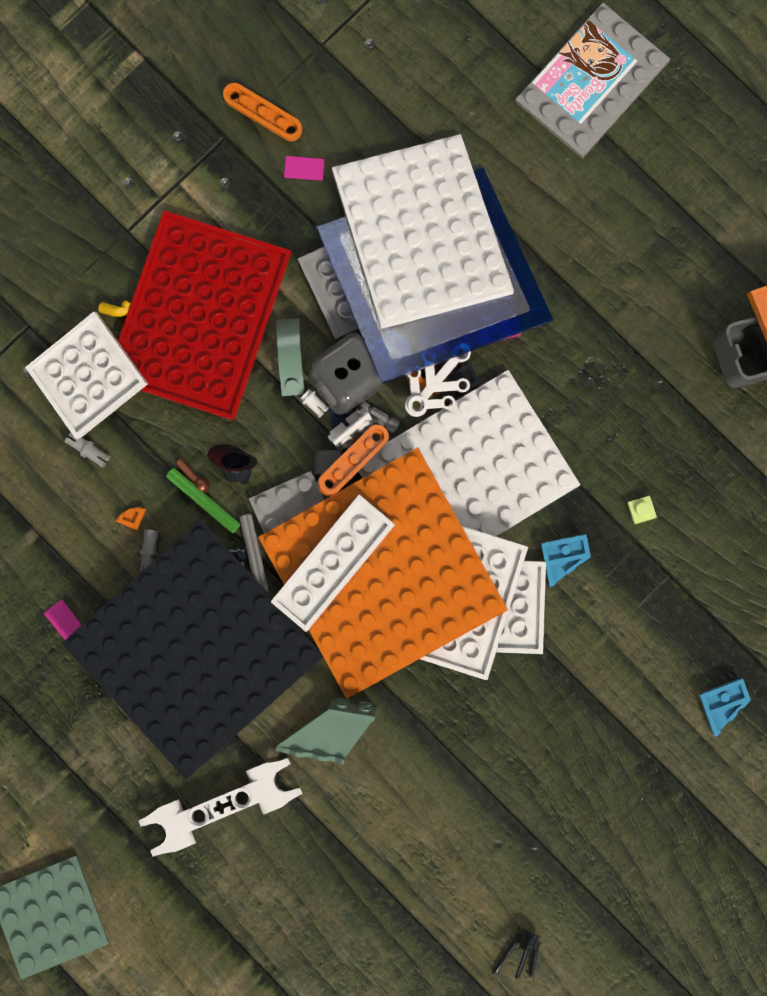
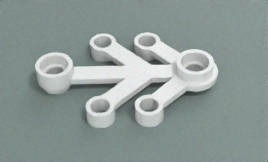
M457 344L452 348V356L436 375L434 371V359L436 356L434 350L428 348L422 351L421 359L425 365L426 387L421 393L418 380L421 370L417 366H411L407 369L406 375L410 379L411 395L405 401V409L408 414L418 417L423 415L427 409H452L455 406V399L452 396H445L442 399L434 400L427 399L433 392L455 390L466 392L470 388L469 381L464 378L452 382H442L459 362L469 359L471 351L466 344ZM458 349H462L464 352L461 358L456 355ZM426 351L432 354L430 360H427L424 356ZM411 369L417 370L416 377L410 375ZM461 381H464L466 383V388L464 390L459 388V383ZM446 398H449L452 402L450 407L444 405ZM414 401L420 403V407L417 410L412 407Z

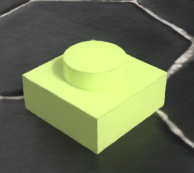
M650 496L627 503L634 525L657 518Z

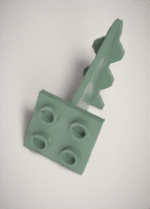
M337 697L336 700L332 699L328 710L276 746V751L291 754L295 757H311L318 761H334L344 765L345 757L370 723L374 722L377 707L366 701H360L359 704L350 703L349 699Z

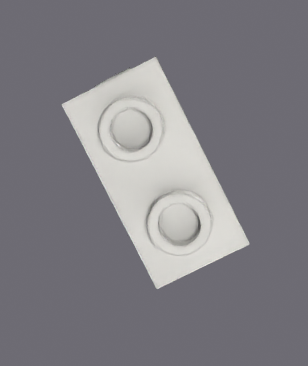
M363 408L357 409L345 419L349 423L348 427L341 422L330 431L328 439L334 443L338 451L350 447L354 440L375 424L369 413Z

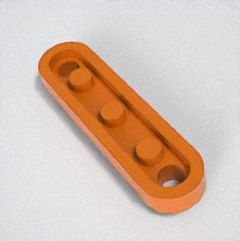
M238 83L228 84L224 88L223 97L226 104L287 141H295L300 138L302 125L295 117ZM233 94L239 95L237 99L231 98ZM289 128H294L295 132L290 134L287 132V130Z
M373 425L365 431L319 477L317 482L319 491L327 496L337 493L388 442L389 434L386 428L381 425ZM373 434L378 435V441L372 439ZM325 481H330L332 483V487H326Z

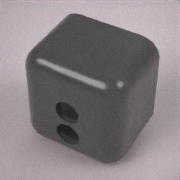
M756 317L731 323L714 336L713 347L728 386L739 388L767 380V342ZM744 350L749 351L752 355V360L749 363L741 359V352Z
M350 333L313 360L308 377L318 391L317 396L325 404L327 403L336 414L346 415L381 390L388 371L360 334ZM357 359L360 362V368L356 371L350 370L347 366L348 360ZM337 368L346 369L348 373L347 378L343 380L336 378L334 372Z

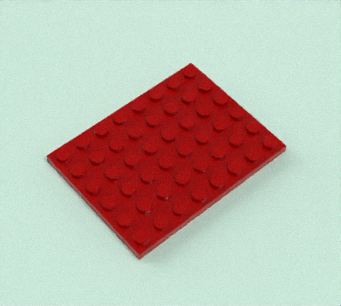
M164 210L118 340L148 382L140 391L235 421L292 251Z

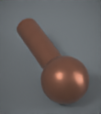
M182 457L175 462L196 488L204 494L209 491V481L205 477H199Z

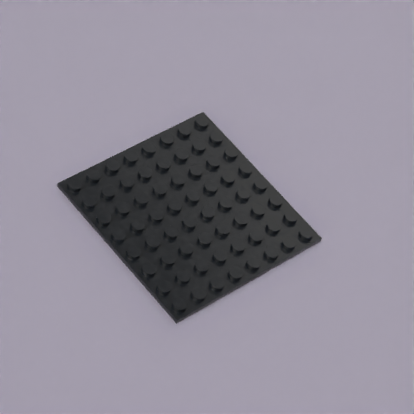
M201 519L62 642V645L186 780L323 658L322 653L299 627L271 603L273 598Z

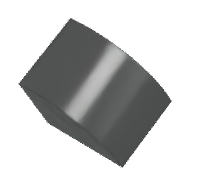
M326 450L314 452L313 475L321 476L341 456V451Z

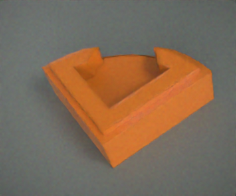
M141 507L128 509L118 516L116 522L138 531L146 509Z

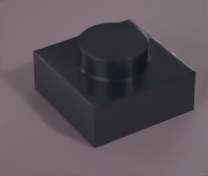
M471 364L450 374L453 381L462 378L469 381L470 388L466 392L481 385ZM461 381L459 383V388L464 390L466 388V383L464 381Z

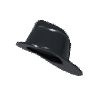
M228 444L213 446L207 453L209 461L218 466L223 477L230 482L247 484L252 474V469L258 462L256 457Z

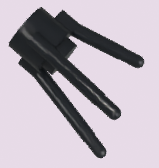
M523 929L521 934L517 933L514 941L493 970V975L498 973L518 943H520L518 948L523 949L524 952L515 978H520L529 952L532 953L529 977L533 978L541 936Z

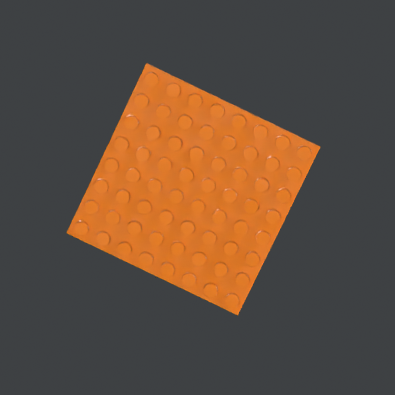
M419 447L258 537L285 585L358 495L364 497L396 524L309 629L346 699L508 611L506 604Z

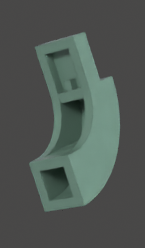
M299 318L277 320V349L282 396L304 395Z

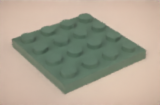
M78 856L0 886V923L21 980L110 944Z

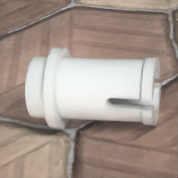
M311 389L301 397L303 400L302 404H307L319 418L330 408L316 395V391Z

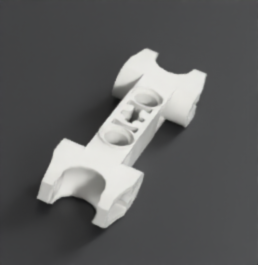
M289 758L264 763L246 771L250 784L183 811L178 799L157 808L154 812L139 820L141 827L157 823L166 830L165 841L160 846L150 850L152 856L176 852L195 844L193 830L259 803L264 815L283 807L295 797L303 794L301 787L291 791H283L276 785V774L282 768L291 764ZM241 791L247 793L249 797L248 802L244 805L238 803L236 798L237 794ZM231 795L232 804L236 809L233 810L231 805L224 808V813L221 810L216 811L215 807L218 806V801L221 804L230 801L228 796ZM198 809L205 813V820L201 823L195 821L193 816L194 812Z

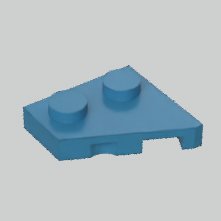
M586 534L541 543L550 587L554 586L556 582L591 557Z
M743 678L735 679L698 694L714 736H718L721 733L720 730L729 721L731 722L737 716L738 711L751 701Z

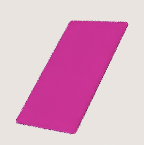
M286 156L284 177L322 181L325 160Z
M63 600L57 602L44 613L64 640L82 625Z

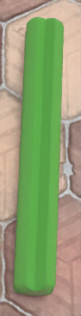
M172 468L167 473L166 477L231 533H235L239 529V522L201 490L196 488L179 471Z

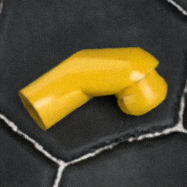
M123 301L121 307L101 302L98 310L100 313L113 317H127L131 302Z

